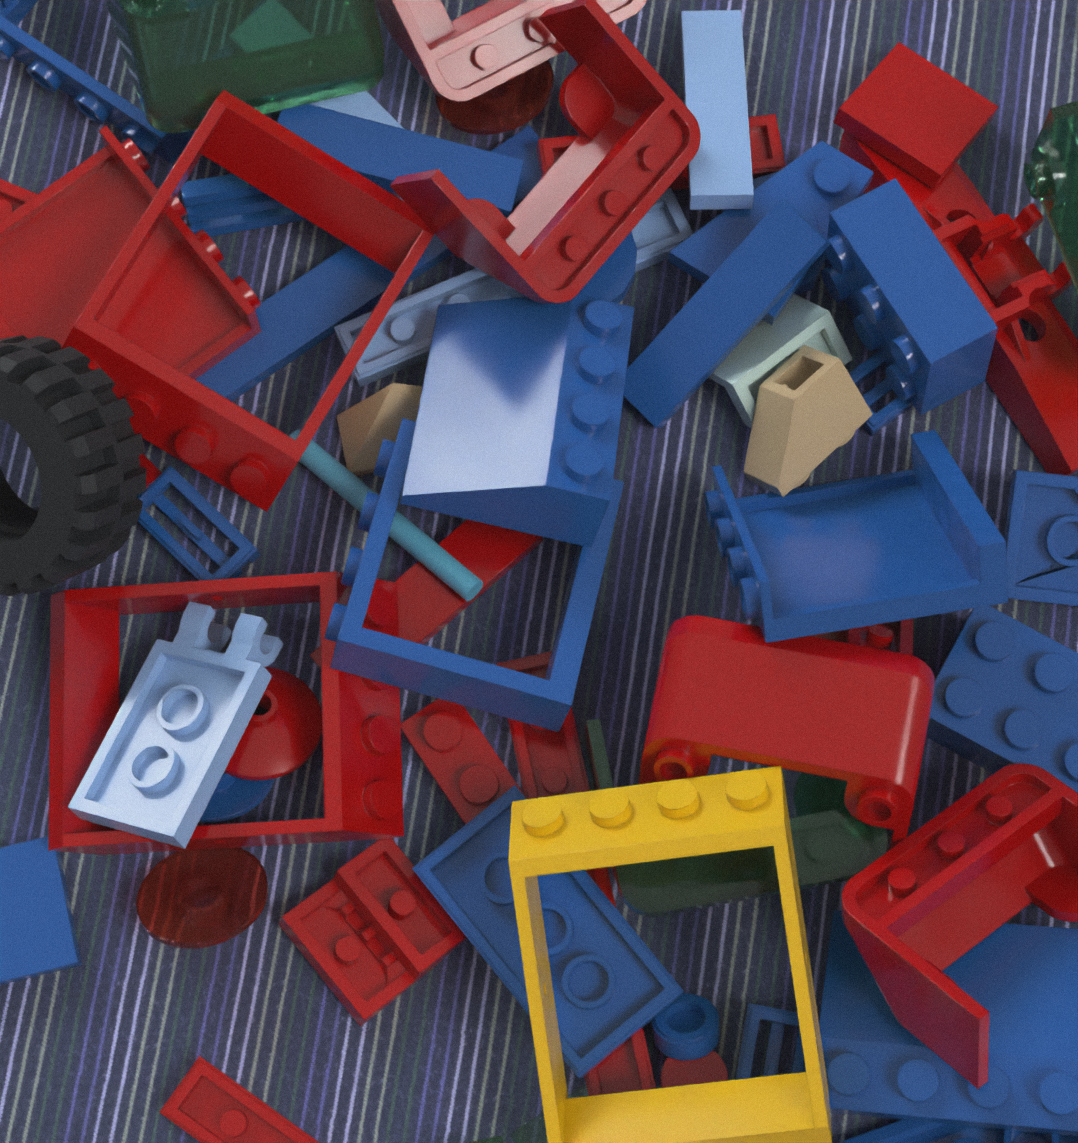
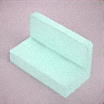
M793 294L772 326L760 320L708 378L726 388L743 423L752 428L759 386L803 345L841 359L844 365L851 361L852 357L830 311Z

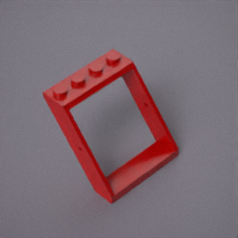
M223 90L212 104L75 322L62 349L71 346L90 359L88 367L91 370L101 368L114 381L116 385L112 388V391L118 400L125 398L128 401L135 415L129 418L135 434L141 433L142 438L267 512L297 465L435 232L403 200L236 96ZM202 155L395 273L295 440L99 322V319Z
M332 571L68 589L52 594L50 620L48 851L116 855L404 837L400 687L330 668L336 642L324 639L334 603L347 606L352 587L341 584L343 572ZM376 579L362 628L398 637L396 582ZM189 601L209 605L212 609L320 602L324 818L196 826L184 849L85 821L76 816L68 808V805L119 711V615L185 611Z

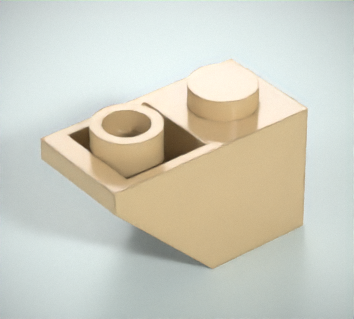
M803 345L759 386L743 470L749 481L784 497L792 489L802 485L808 479L812 470L836 448L846 444L853 437L855 431L873 415L841 359Z

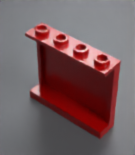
M104 126L99 130L105 145L104 148L0 220V339L20 335L28 339L42 336L55 339L62 345V349L75 322L160 189V187L156 188L145 174V172L151 169L150 165L131 139L128 138L120 143L110 129ZM176 196L99 319V322L193 379H197L261 332L255 311L261 306V303L254 291L240 275L231 280L218 265L224 258L210 236L203 229L194 234L181 219L187 212Z

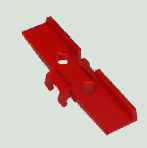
M844 131L841 135L839 151L874 172L871 183L864 191V194L896 178L997 325L998 330L985 379L1045 471L1061 475H1070L1078 470V340L1052 303V300L1060 296L1078 279V267L1072 258H1068L1060 263L1050 274H1048L1046 269H1043L1025 242V239L1043 222L1044 217L1034 203H1031L1023 208L1020 214L1013 220L1008 213L994 216L974 184L957 162L933 189L867 144ZM948 219H956V220L953 221V222H950ZM1019 318L1032 324L1038 334V341L1025 340L1018 321Z

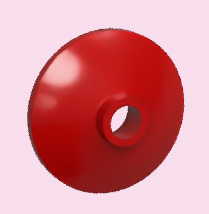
M265 667L272 675V678L257 708L266 709L268 712L263 715H252L224 773L245 780L275 779L301 767L315 752L322 735V711L315 694L303 681L286 671Z

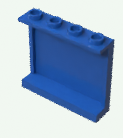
M936 430L910 434L913 468L911 470L792 489L784 497L772 492L735 498L722 466H712L714 490L704 492L708 525L710 529H715L721 558L727 557L731 584L733 588L739 587L744 617L746 620L756 618L765 643L1008 603L1006 541Z

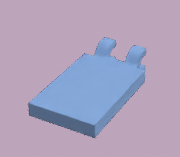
M189 601L182 615L179 631L173 642L157 639L68 805V808L76 816L85 821L180 848H186L272 678V675L265 667L274 662L284 645L279 637L263 634L268 625L263 617L241 613L233 632H231L226 625L211 622L216 613L211 606ZM232 633V639L226 652H219L225 646Z

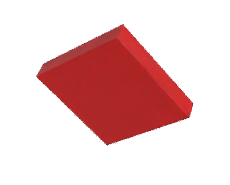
M898 42L840 106L833 123L934 189L992 121L999 106Z

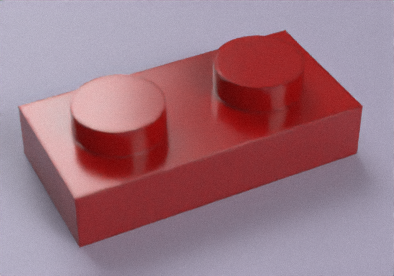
M438 698L401 723V732L464 825L469 823L514 785L524 795L463 705Z

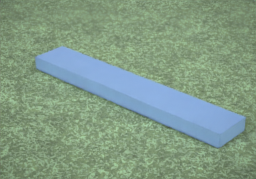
M671 188L661 195L631 231L637 247L635 272L667 260L669 251L693 234ZM475 268L395 301L352 371L358 386L362 387L427 360L439 305L527 296ZM371 312L334 327L335 334L345 356Z

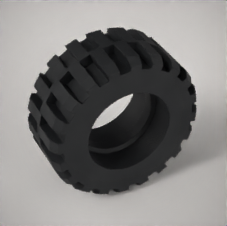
M20 335L0 339V418L10 424L29 446L36 461L41 480V502L39 511H36L16 495L0 467V595L15 596L20 593L31 595L44 591L105 562L108 555L119 551L128 540L129 528L137 524L143 506V501L137 499V494L146 491L147 468L140 467L139 455L145 453L141 433L134 434L129 418L135 415L128 401L125 398L118 400L112 391V388L116 385L114 381L101 368L91 370L88 367L90 359L71 346L61 349L62 345L55 339L42 336L28 339Z

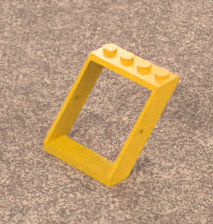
M781 766L512 801L508 863L548 1143H832L828 1082ZM774 846L806 1072L568 1098L537 876Z

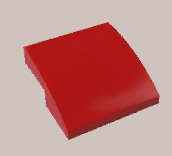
M379 839L339 868L331 881L283 915L279 922L282 930L360 1027L399 997L467 939L465 934L412 869L414 865L393 839Z

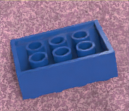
M577 294L567 302L542 304L528 297L439 305L400 504L592 548L611 501L634 307Z
M833 910L819 1020L829 1090L830 1113L1078 1136V929L1004 923L942 971L958 987L990 1012L988 1082L977 1089L897 1021L843 922L842 911Z

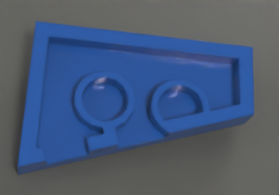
M821 140L753 190L752 209L725 210L670 250L668 262L700 282L705 283L781 198L787 200L827 238L829 213L862 196L871 183L874 172ZM815 262L761 320L771 326L773 325Z

